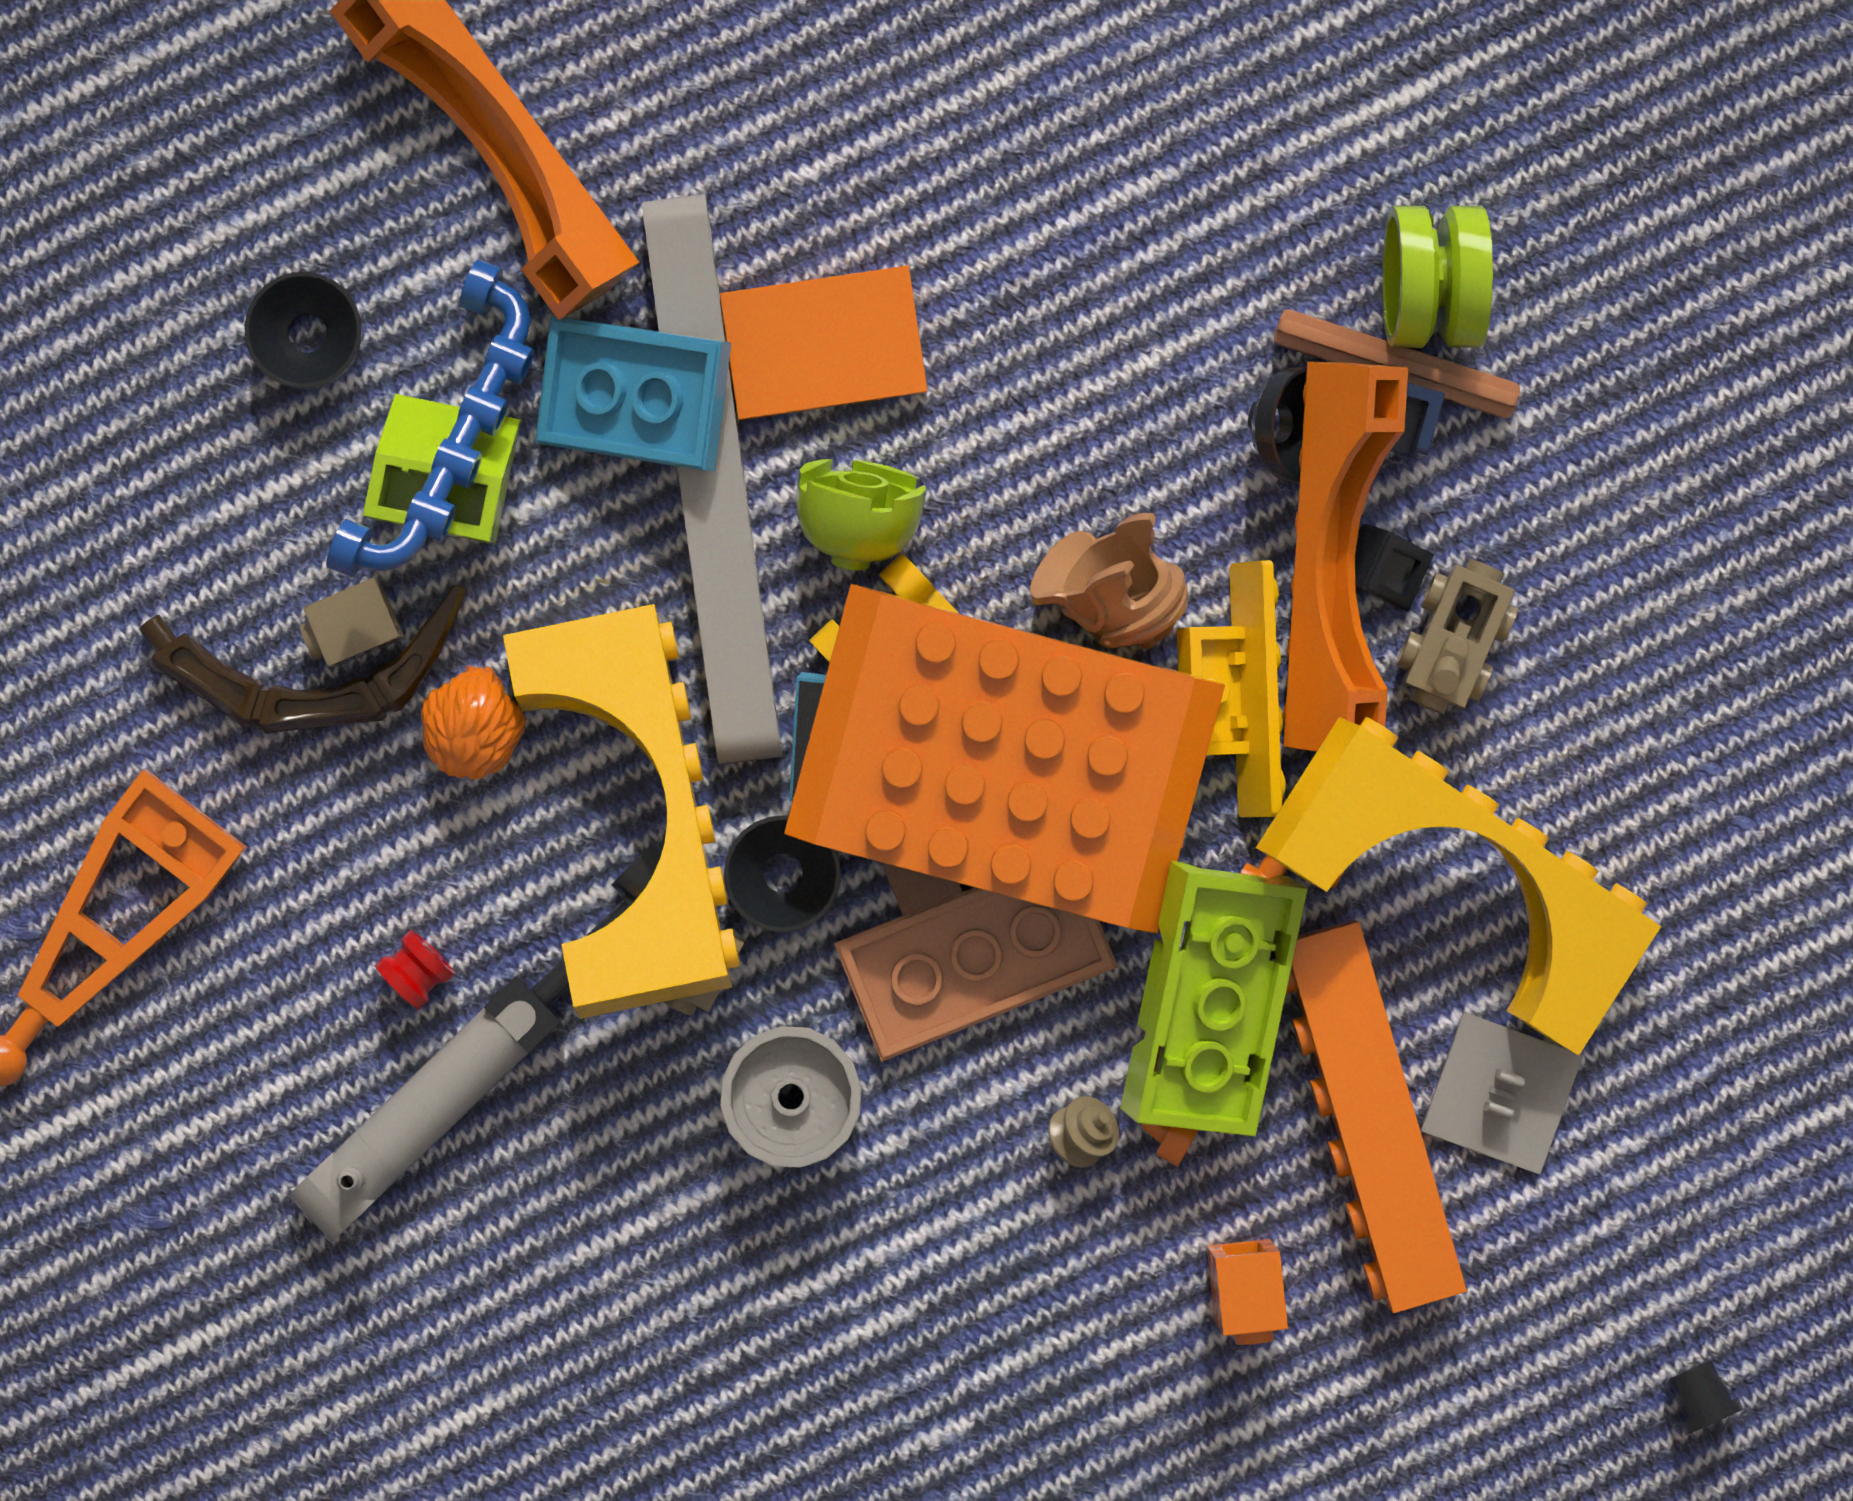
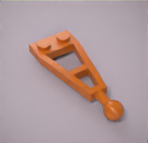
M147 769L140 772L103 820L17 995L28 1006L5 1035H0V1086L11 1085L22 1077L27 1067L25 1050L48 1020L57 1027L66 1023L206 901L248 848ZM121 835L189 886L183 894L125 945L83 913ZM71 934H73L107 961L61 1000L46 989L45 986Z

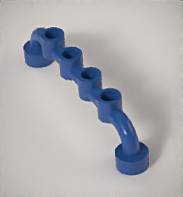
M477 259L464 282L459 306L482 316H486L491 307L494 306L504 314L505 324L500 335L495 336L488 349L483 369L474 387L471 386L465 394L458 412L457 421L448 439L445 438L440 444L433 460L431 472L421 492L418 491L414 496L399 536L389 544L370 543L372 537L371 528L345 519L338 528L330 546L326 561L327 568L349 577H354L360 567L376 571L397 569L410 562L423 547L427 537L442 542L447 536L454 520L456 505L446 502V499L454 484L467 489L472 485L482 461V453L472 449L480 431L491 436H495L498 433L508 408V400L500 398L498 395L506 380L519 385L523 382L534 355V349L524 345L531 324L528 305L518 291L502 282V268Z

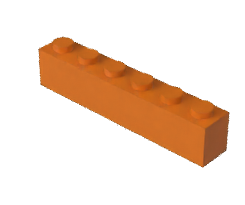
M1350 920L1299 935L1297 937L1286 994L1295 992L1302 1016L1292 1019V1025L1302 1056L1313 1053L1320 1078L1310 1080V1087L1319 1116L1324 1117L1331 1114L1338 1139L1329 1141L1327 1144L1338 1179L1349 1176L1355 1200L1345 1203L1355 1239L1367 1237L1373 1262L1363 1264L1372 1298L1374 1301L1385 1299L1386 1306L1391 1312L1397 1313L1465 1293L1467 1289L1360 922Z

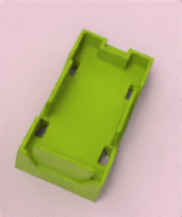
M1171 861L1158 921L1162 940H1154L1137 1023L1146 1032L1145 1038L1132 1048L1120 1109L1135 1122L1256 1136L1308 889L1288 876L1276 875L1267 879L1263 876L1203 869L1183 862ZM1187 921L1182 947H1180L1184 922ZM1271 951H1274L1276 959H1270ZM1161 1046L1157 1069L1154 1071L1158 1049Z

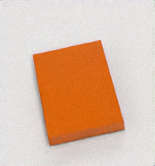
M909 265L720 293L726 340L731 342L729 360L739 421L928 393Z

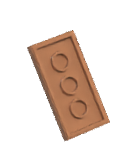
M976 887L834 943L881 1062L1118 968L1099 920Z

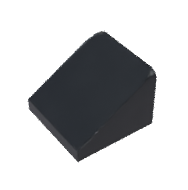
M1363 524L1358 531L1355 552V589L1400 610L1409 612L1434 554L1388 530Z

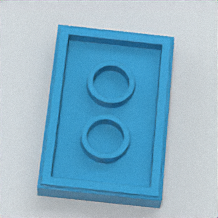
M551 316L535 443L703 471H715L731 342L572 318H563L559 321L557 317Z

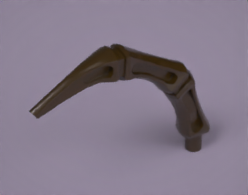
M452 585L408 646L393 660L375 666L370 671L371 675L365 678L363 676L355 677L340 686L315 690H296L282 685L266 687L265 683L261 680L243 674L224 664L188 633L181 634L176 638L160 615H156L146 621L139 628V631L156 652L149 659L151 669L196 693L225 713L242 728L250 729L252 726L259 727L260 732L271 734L315 727L383 721L387 717L386 713L392 710L394 712L402 710L422 685L442 651L468 589Z

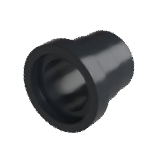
M1712 1360L1668 1379L1676 1396L1675 1400L1685 1419L1684 1422L1680 1423L1685 1436L1743 1410L1739 1398L1732 1400Z

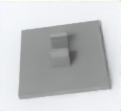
M1463 1011L1420 1131L1540 1175L1584 1055L1580 1054L1578 1056L1560 1046Z

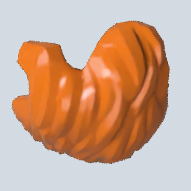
M466 666L465 672L451 678L449 683L443 684L440 688L433 689L423 701V707L420 712L423 724L422 742L424 750L431 762L437 764L438 770L445 772L448 776H455L458 779L468 777L471 780L483 779L488 774L498 773L510 761L515 746L518 745L520 738L525 732L527 718L522 713L520 706L516 705V702L512 701L510 696L504 692L503 682L496 676L493 668L489 666L486 668Z

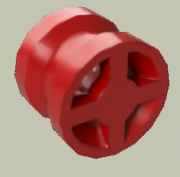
M412 929L402 938V948L394 956H384L374 965L388 984L417 1010H420L429 1001V991L437 983H447L456 974L449 963L422 936Z

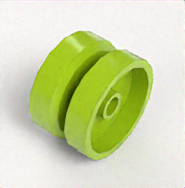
M1392 206L1388 212L1385 227L1382 263V303L1388 344L1391 348H1423L1434 333L1437 322L1439 334L1449 348H1481L1486 341L1489 329L1493 286L1492 240L1486 209L1483 206H1449L1440 220L1437 232L1436 229H1432L1434 218L1425 206Z

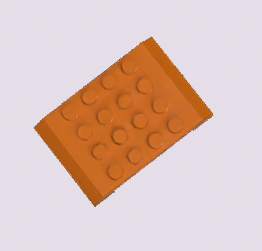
M851 584L784 834L822 847L1114 925L1158 933V921L1171 861H1178L1225 684Z

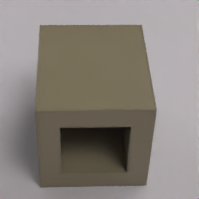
M375 577L303 607L308 622L299 625L302 637L312 658L317 660L324 657L327 666L333 668L405 639L382 582Z

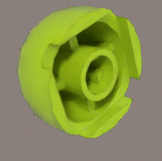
M833 459L809 462L799 469L796 489V514L806 539L815 548L832 556L831 563L847 570H866L869 568L870 562L886 560L901 552L917 532L923 514L926 487L923 485L916 489L917 478L912 474L891 466L859 460H852L853 471H831Z

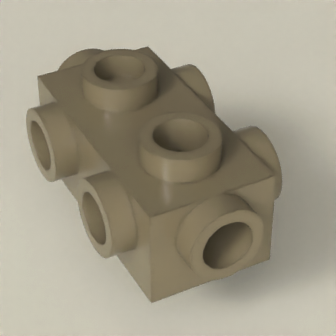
M1469 559L1466 568L1456 564L1450 566L1447 576L1439 573L1434 574L1421 603V608L1431 613L1421 635L1412 631L1409 632L1395 665L1406 670L1401 684L1413 688L1409 698L1410 701L1443 715L1449 704L1457 708H1465L1469 698L1479 701L1493 670V666L1484 663L1494 639L1502 643L1505 641L1518 612V607L1510 604L1515 589L1501 584L1504 577L1503 572L1479 561ZM1463 596L1472 597L1478 605L1477 615L1469 621L1462 620L1456 613L1457 602Z

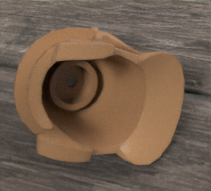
M1138 513L1120 522L1115 528V532L1098 539L1091 533L1078 531L1070 533L1059 540L1048 551L1038 566L1030 585L1031 603L1035 605L1059 604L1064 615L1075 620L1091 635L1100 639L1099 643L1103 647L1116 648L1140 645L1143 649H1149L1168 636L1177 620L1186 612L1188 589L1182 569L1173 563L1163 561L1151 550L1150 545L1153 544L1155 537L1153 528L1156 516L1153 513Z

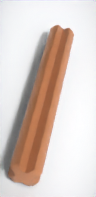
M1291 309L1283 311L1274 333V342L1278 346L1328 362L1408 367L1407 383L1445 393V400L1503 419L1511 417L1519 400L1520 386L1516 382L1412 348H1391L1387 340Z

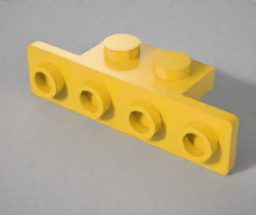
M1271 560L1232 563L1229 567L1231 626L1177 628L1178 671L1225 684L1207 755L1236 754L1237 799L1240 817H1276L1282 807V799L1286 788L1280 757V735L1283 729V714L1278 701L1277 672L1281 664V652L1276 642L1275 618L1279 590L1274 578V565Z

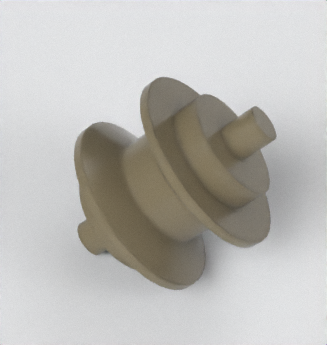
M1082 1096L1074 1099L1067 1107L1054 1113L1049 1122L1048 1134L1053 1149L1062 1160L1072 1166L1084 1168L1093 1165L1100 1157L1111 1153L1115 1149L1119 1140V1127L1115 1116L1103 1102L1093 1097Z

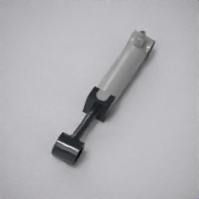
M657 841L611 884L623 901L586 936L609 925L622 915L646 888L655 872L663 847ZM564 957L534 986L521 973L516 975L477 1015L288 1195L331 1242L342 1234L565 1019L551 1005L569 988Z

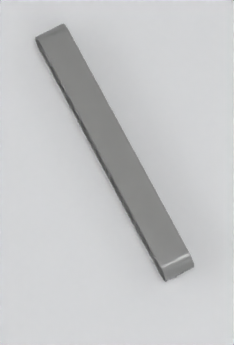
M706 193L642 202L659 332L726 342ZM728 366L715 471H703L677 466L719 765L782 757L730 366Z

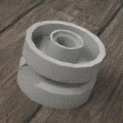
M780 1026L755 1035L734 1053L722 1078L720 1107L729 1133L749 1155L772 1166L801 1168L827 1159L848 1140L860 1116L861 1084L853 1061L835 1040L811 1028ZM788 1084L799 1086L804 1094L802 1104L793 1110L784 1108L778 1099L780 1089Z

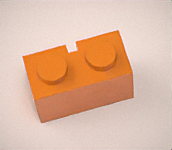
M1270 1239L1206 1245L1214 1321L1222 1335L1235 1337V1344L1251 1345L1271 1342L1274 1340L1273 1331L1288 1329L1280 1251Z

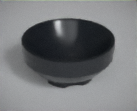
M292 272L279 276L266 284L251 302L244 324L245 342L249 354L257 367L270 379L283 386L296 389L317 388L327 385L342 376L354 362L362 340V320L357 305L350 294L336 281L312 272ZM305 315L319 317L325 324L327 331L324 344L318 350L310 353L296 350L289 337L290 327L293 322Z
M1306 366L1286 368L1277 373L1265 385L1257 401L1252 403L1248 415V427L1252 431L1253 447L1256 449L1264 466L1276 478L1300 484L1301 472L1299 454L1303 440L1305 408L1303 390L1307 376ZM1277 408L1280 416V427L1278 434L1274 438V420Z
M786 815L767 817L754 822L743 830L732 843L726 856L724 868L725 888L731 903L739 914L751 924L764 930L775 932L797 931L810 926L820 919L832 906L839 890L841 878L840 861L836 850L784 834L789 817ZM789 854L800 862L802 879L795 889L788 892H778L767 885L764 879V867L769 858L774 855Z

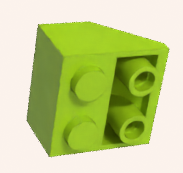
M395 394L375 453L363 516L371 520L404 526L409 506L418 491L421 492L431 472L433 460L440 444L445 438L448 439L457 421L460 407ZM505 416L495 436L480 431L472 449L482 453V461L475 480L469 489L454 484L446 499V502L456 505L454 520L447 535L496 545L521 424L520 419Z

